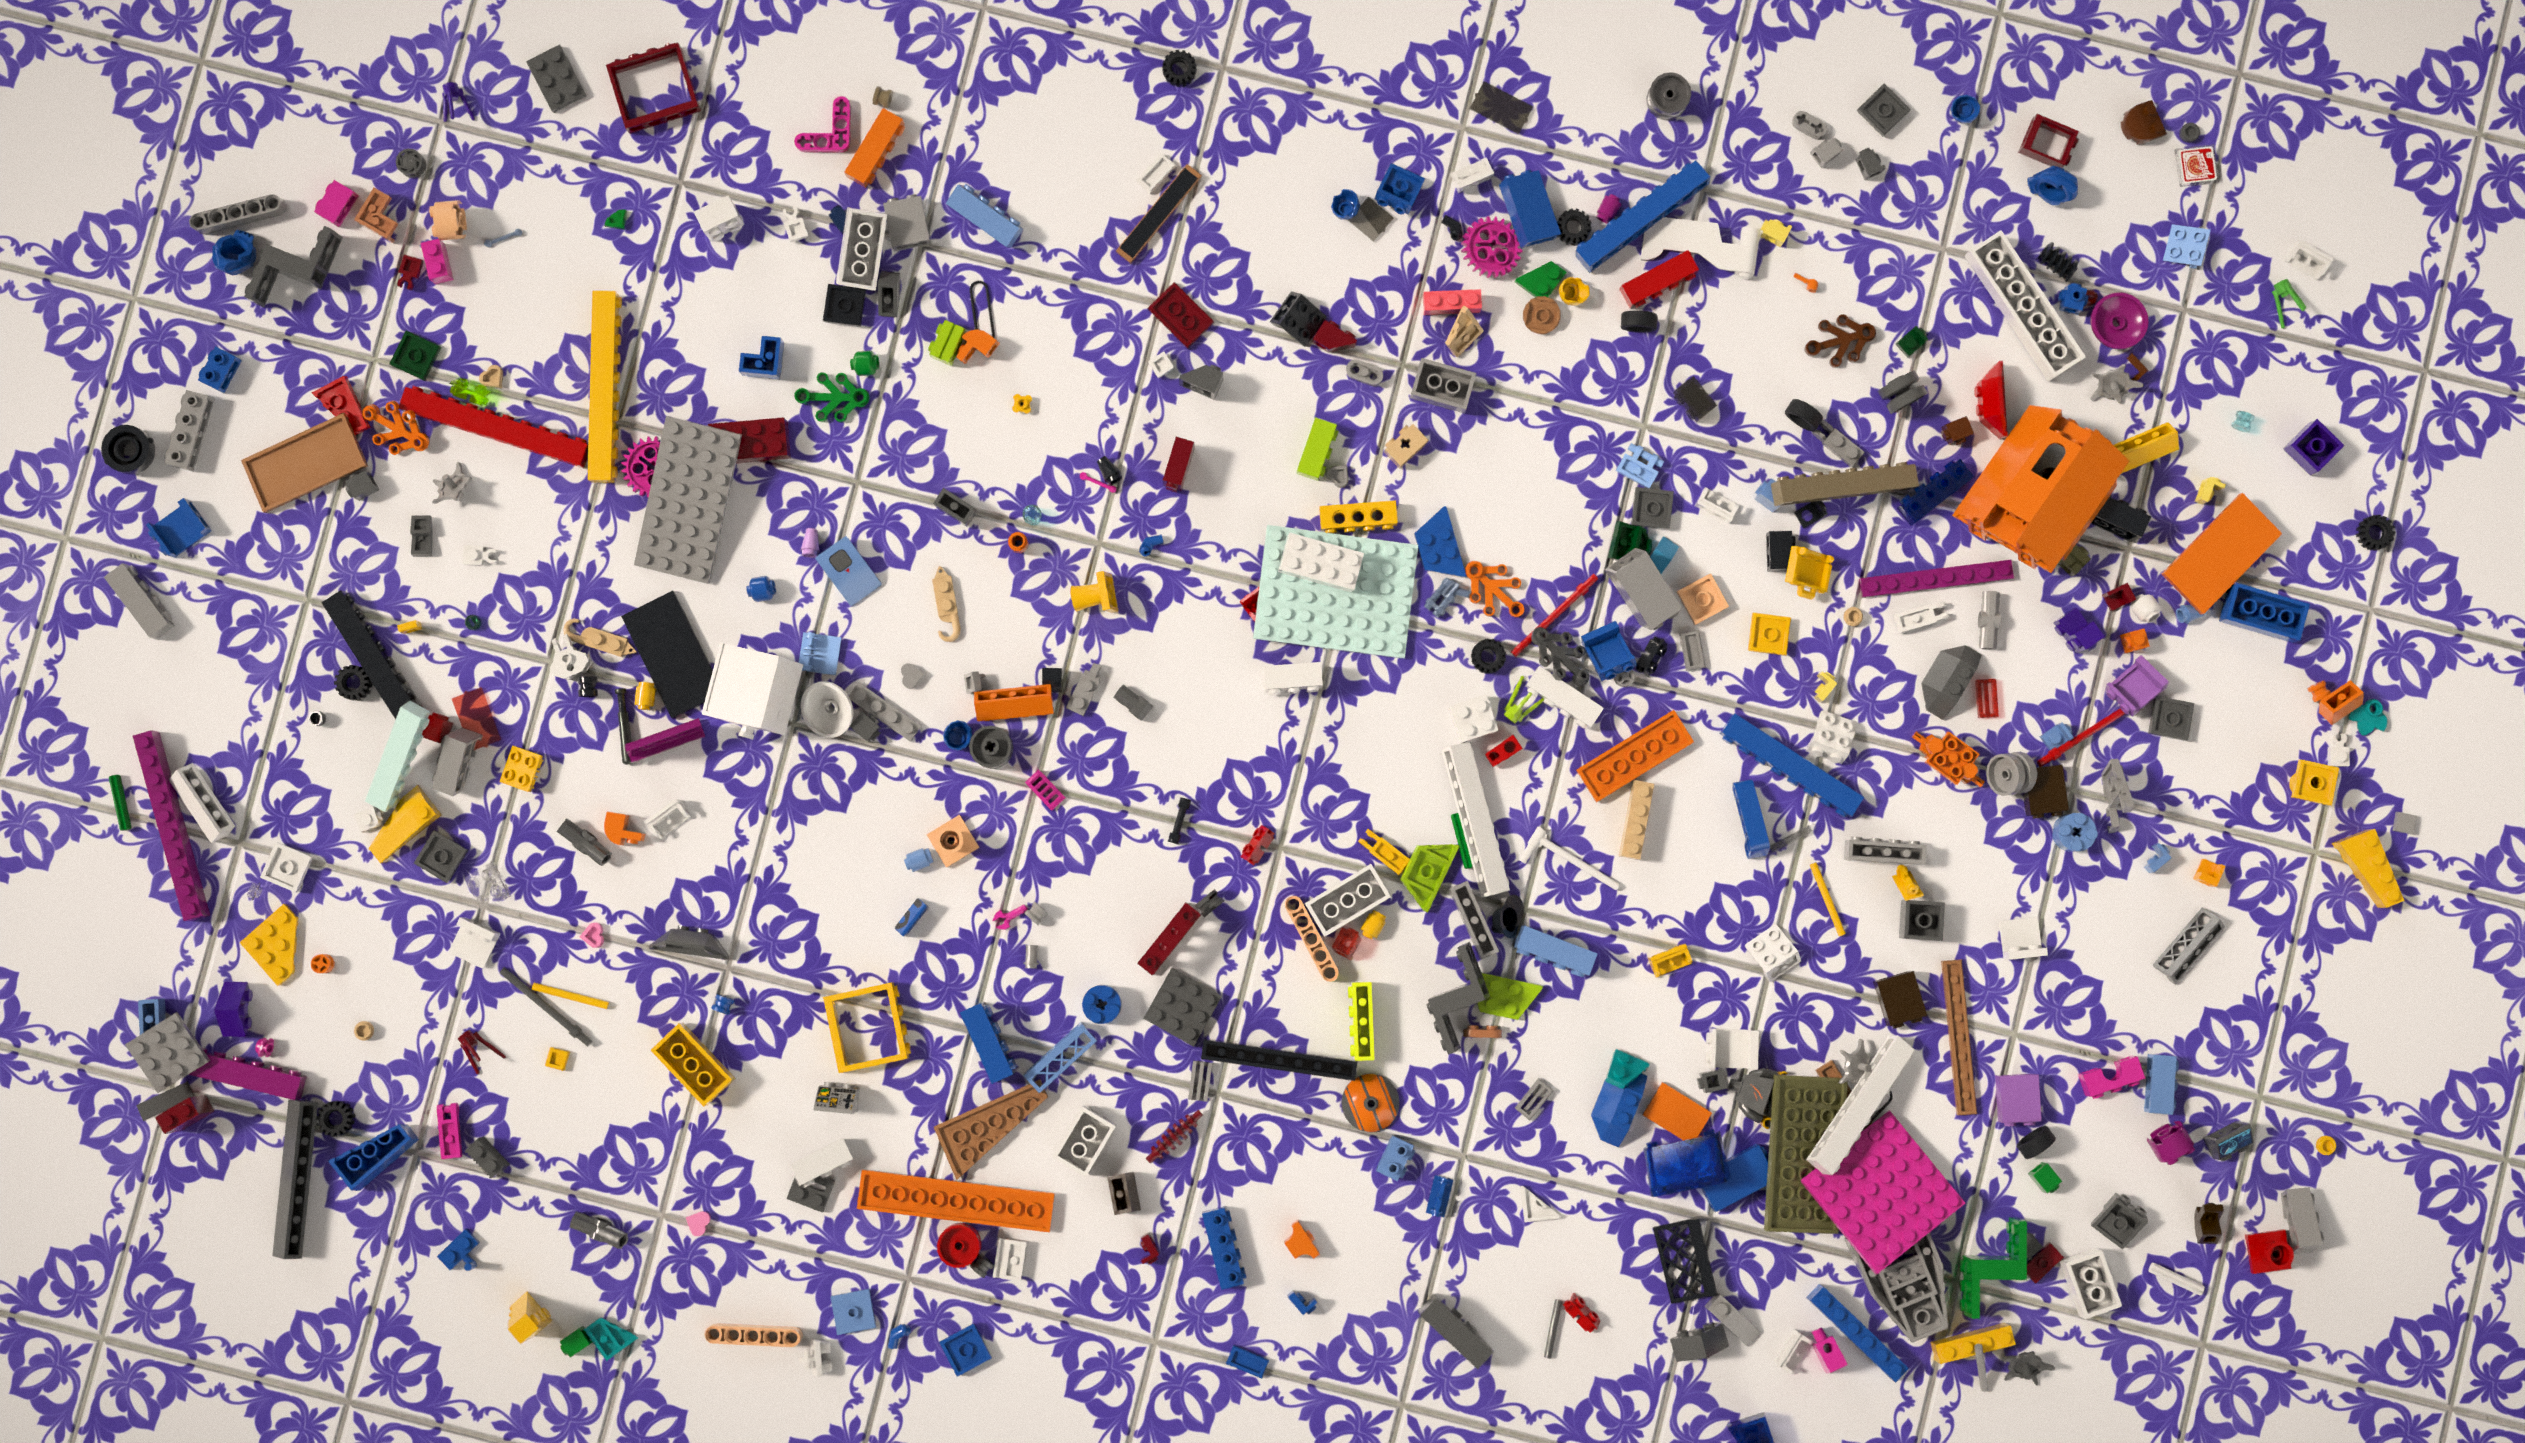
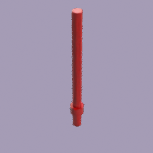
M1592 574L1584 583H1580L1576 590L1536 628L1542 627L1546 629L1581 595L1584 596L1589 591L1588 589L1598 580V577ZM1532 632L1511 651L1514 657H1517L1532 642Z
M2118 709L2075 736L2072 740L2067 741L2058 748L2054 747L2049 750L2047 755L2037 760L2038 766L2042 767L2052 760L2059 759L2061 754L2125 715V713Z

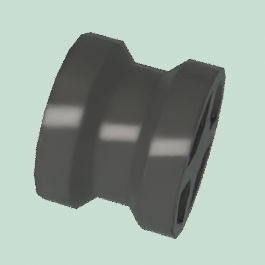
M980 1253L977 1256V1261L972 1262L970 1267L979 1276L985 1278L987 1271L992 1269L994 1264Z

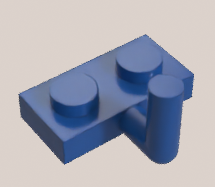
M465 1229L437 1258L449 1270H452L463 1260L466 1263L464 1269L470 1271L477 1267V1263L469 1253L480 1242L468 1229Z

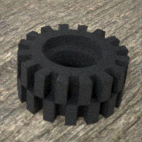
M1178 49L1174 53L1171 51L1169 56H1165L1162 70L1166 81L1170 82L1172 86L1175 84L1176 87H1180V85L1184 87L1186 83L1190 84L1192 82V79L1195 78L1196 63L1194 57H1191L1189 52L1188 54L1185 50L1179 52ZM1176 62H1183L1187 70L1184 74L1177 75L1172 71V66Z
M1573 208L1569 209V211L1566 210L1557 222L1561 232L1559 235L1561 237L1560 240L1566 241L1565 244L1572 243V245L1578 243L1579 245L1587 239L1592 228L1589 216L1585 215L1583 210L1580 212L1577 208L1576 210H1573ZM1571 220L1578 221L1581 225L1580 232L1576 234L1570 233L1567 230V223Z
M2373 515L2363 519L2358 524L2360 526L2356 528V531H2359L2356 537L2360 538L2357 540L2358 543L2362 542L2361 546L2363 548L2368 547L2367 550L2373 551L2389 546L2390 542L2394 540L2392 536L2396 533V531H2392L2395 528L2394 525H2390L2392 521L2386 520L2387 517H2381V515ZM2374 525L2378 526L2382 531V536L2379 540L2370 537L2369 529Z
M1487 638L1481 640L1472 649L1471 662L1474 664L1475 669H1478L1481 673H1495L1502 668L1506 661L1505 648L1495 639ZM1485 649H1491L1495 652L1496 659L1493 663L1488 664L1482 660L1481 654Z
M349 665L344 666L343 670L340 669L338 671L339 675H335L337 681H334V685L337 686L335 690L339 692L340 696L349 700H361V698L367 697V693L370 694L371 691L369 689L373 687V684H371V680L362 667ZM353 675L360 679V686L356 690H350L347 687V680Z
M344 1101L328 1102L317 1112L319 1116H316V1120L319 1121V1123H316L317 1127L320 1126L321 1129L319 1130L325 1132L327 1136L331 1135L330 1137L346 1134L348 1130L353 1128L352 1124H355L353 1118L356 1116L352 1113L354 1109L350 1108V1105L344 1103ZM333 1111H338L342 1114L343 1121L339 1126H333L329 1121V1116Z

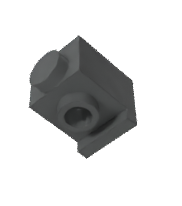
M1866 148L1859 152L1860 155L1856 158V163L1864 180L1876 176L1885 170V165H1880V157L1877 153L1875 154L1873 149Z
M1719 1068L1699 1073L1700 1078H1697L1699 1090L1703 1089L1704 1093L1728 1088L1724 1069ZM1709 1077H1712L1714 1079V1082L1712 1084H1708L1707 1079Z

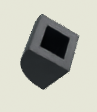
M1042 668V685L1051 684L1052 692L1062 693V668Z

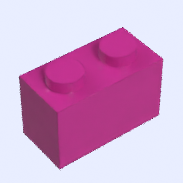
M333 180L326 187L323 198L316 203L314 212L339 228L359 195Z
M439 238L420 243L429 280L435 285L454 280L445 243Z

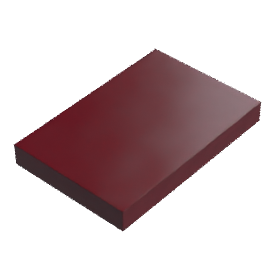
M1175 282L1147 308L1187 349L1214 324V321Z

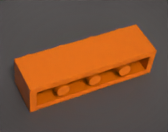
M882 108L844 171L847 178L867 188L868 184L871 185L873 183L877 169H881L885 163L886 154L893 150L895 139L904 132L905 126L902 118Z
M1051 684L974 692L977 722L1054 714Z

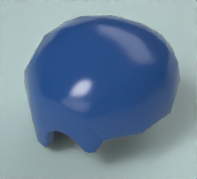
M1970 95L1958 96L1951 106L1952 117L1962 124L1973 122L1980 113V105L1977 99Z
M1342 189V192L1333 198L1331 205L1333 214L1341 220L1351 219L1356 216L1360 208L1357 194L1353 190Z
M959 720L947 725L943 733L945 745L957 751L965 749L970 744L972 737L971 727L966 722Z

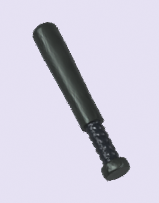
M626 688L615 689V694H617L619 707L618 720L622 763L630 765L633 763H631L625 749V744L632 742L625 703V693L627 691Z

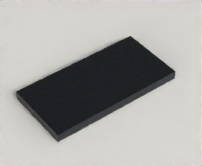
M671 591L622 615L621 617L671 719L704 704L713 669L675 592Z

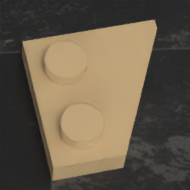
M1466 306L1461 308L1445 342L1451 353L1457 358L1484 332Z

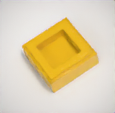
M414 620L397 625L400 633L408 634L421 630L422 625L420 621Z
M550 1047L545 1066L565 1071L570 1052Z

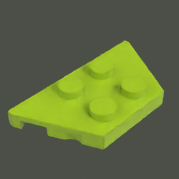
M1434 844L1416 846L1400 880L1423 911L1428 913L1459 845Z
M1482 973L1490 996L1486 1000L1477 1003L1479 1012L1518 1020L1540 993L1543 986Z

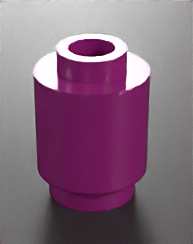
M1612 194L1605 196L1597 210L1596 218L1606 224L1614 219L1622 205L1619 202L1620 199Z

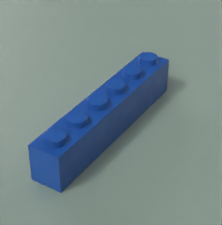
M1818 1284L1806 1297L1892 1381L1896 1383L1909 1369L1824 1286Z

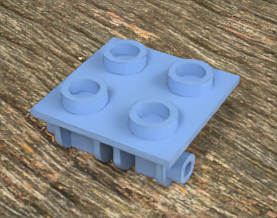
M2172 225L2163 261L2189 264V267L2196 269L2197 266H2202L2211 230Z
M803 632L799 663L803 664L802 671L836 675L841 637Z

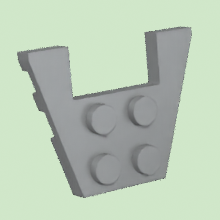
M2110 759L2101 776L2104 798L2108 799L2109 804L2105 809L2106 816H2110L2111 826H2107L2108 833H2116L2120 828L2116 809L2118 804L2121 803L2123 813L2131 812L2135 805L2123 774L2122 765H2120L2118 759Z

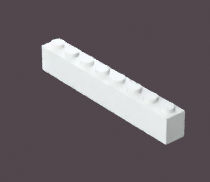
M1470 741L1443 748L1441 750L1481 898L1509 891V879L1505 874L1504 861L1500 855L1499 842L1495 837L1494 824L1490 818L1489 805L1485 800L1484 787L1479 778V768L1475 763L1474 750Z
M1899 1036L1887 1037L1869 1064L1871 1066L1870 1071L1863 1073L1806 1159L1822 1174L1833 1175L1839 1170L1841 1161L1848 1156L1851 1146L1860 1138L1863 1128L1870 1123L1872 1114L1881 1106L1882 1099L1891 1091L1894 1081L1900 1077L1901 1070L1910 1062L1911 1055L1915 1050Z

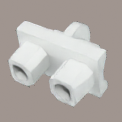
M811 1339V1356L810 1349H804V1357H800L799 1362H805L806 1369H811L812 1362L813 1375L821 1377L823 1373L832 1371L831 1360L821 1361V1354L830 1352V1342Z

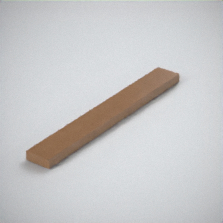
M1962 959L1941 961L1956 1115L1977 1114Z

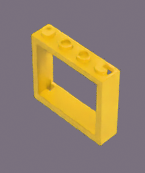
M894 982L823 997L838 1073L909 1058L911 1046L909 1042L906 1043L907 1027L905 1023L902 1024L901 1016H904L902 1005H898L897 997H900V993ZM887 990L900 1054L848 1065L835 1001Z

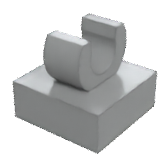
M979 671L964 675L967 694L981 691L987 687V684L982 685L980 682V678L986 677L985 674H979Z

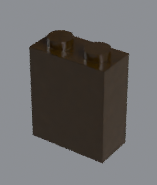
M2063 765L2036 768L2037 780L2034 787L2029 792L2023 793L2026 816L2032 815L2033 819L2043 818L2044 813H2051L2052 816L2063 815V811L2069 810Z
M1906 971L1873 981L1886 1026H1892L1895 1029L1903 1027L1904 1022H1920L1923 1020L1922 1017L1927 1016L1914 971Z

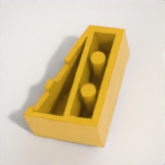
M528 1291L509 1307L511 1310L509 1316L511 1318L508 1320V1330L520 1344L536 1336L552 1321L549 1311L544 1307L541 1308Z

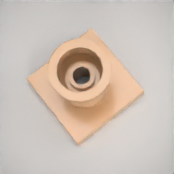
M960 815L927 834L946 868L980 848ZM950 837L955 839L953 844L948 843Z

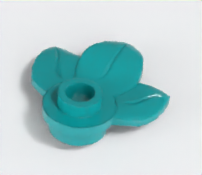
M2376 699L2366 701L2364 705L2359 706L2349 714V720L2357 721V728L2362 736L2371 733L2374 728L2385 731L2387 727V717L2383 714V706ZM2371 705L2375 708L2374 712L2370 711Z

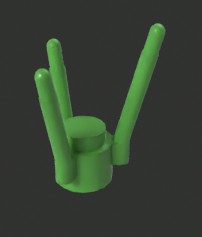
M2288 278L2274 285L2275 290L2272 291L2282 329L2285 328L2279 300L2280 295L2282 298L2291 295L2301 311H2305L2306 305L2295 292Z

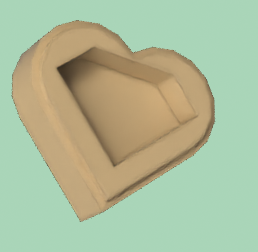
M491 365L487 371L480 374L479 381L482 385L502 388L503 370L498 365Z

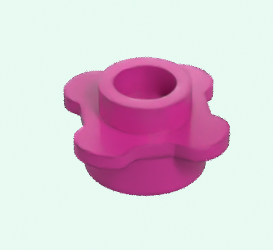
M267 1038L258 1040L255 1051L259 1057H269L274 1049V1039L270 1038L267 1040Z

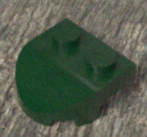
M1616 521L1608 558L1617 561L1635 548L1646 551L1650 555L1652 539H1649L1646 533L1647 530L1642 526H1634L1622 521Z

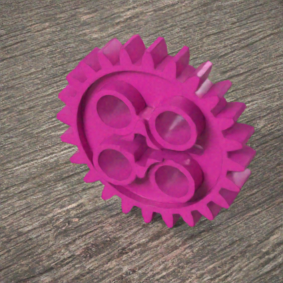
M1489 216L1486 217L1485 221L1480 218L1478 223L1474 221L1472 227L1467 228L1468 233L1463 235V238L1466 240L1462 241L1461 245L1466 247L1461 252L1467 253L1463 260L1469 259L1470 262L1467 266L1473 265V272L1477 269L1480 270L1479 276L1485 272L1487 278L1491 274H1493L1494 279L1498 277V274L1503 277L1506 274L1505 271L1510 273L1512 271L1511 267L1515 268L1517 266L1515 261L1521 259L1517 254H1521L1523 250L1518 248L1520 245L1517 242V236L1514 235L1515 230L1510 229L1511 223L1504 224V218L1500 222H1498L1497 216L1492 221ZM1480 233L1486 234L1487 240L1481 239ZM1498 236H1503L1506 243H1501ZM1478 251L1485 254V259L1478 256ZM1497 254L1503 256V262L1497 260Z
M647 436V442L640 438V445L633 442L635 448H627L630 455H623L627 462H621L622 465L626 466L621 472L627 474L623 479L625 481L630 480L627 486H634L633 492L635 493L640 490L639 495L642 497L645 493L649 497L654 470L639 458L643 457L652 465H656L660 446L657 436H655L654 441ZM650 450H655V456L651 459H648V452ZM643 465V472L636 474V467Z

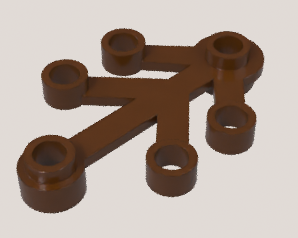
M1841 314L1837 317L1836 324L1840 327L1847 326L1856 331L1848 334L1831 325L1828 320H1822L1818 324V329L1821 332L1827 331L1837 337L1820 343L1816 340H1811L1805 345V353L1808 356L1814 357L1821 350L1840 345L1835 356L1829 361L1831 367L1837 368L1842 364V358L1850 342L1858 339L1854 350L1847 356L1848 360L1854 363L1859 360L1860 352L1865 343L1872 341L1876 336V329L1872 324L1864 323L1860 325L1848 319L1845 314ZM1841 317L1845 319V323L1843 324L1839 321V318ZM1821 323H1826L1827 329H1823ZM1863 330H1867L1869 336H1865ZM1813 346L1815 352H1810L1809 347ZM1851 354H1856L1857 359H1852ZM1833 359H1837L1839 364H1833Z

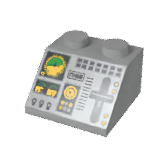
M824 1082V1085L818 1086L813 1111L845 1114L857 1112L860 1088H855L854 1084H843V1087L835 1086L836 1083Z

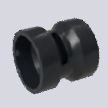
M595 676L578 677V684L580 685L578 697H597L598 690L594 687L598 683V678Z

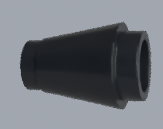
M1106 456L1097 461L1106 483L1114 485L1122 479L1121 471Z

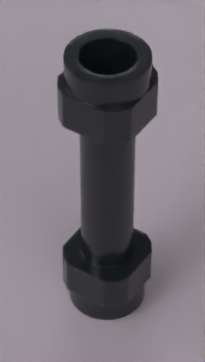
M1180 797L1178 814L1173 831L1169 834L1168 842L1179 845L1180 831L1191 800Z

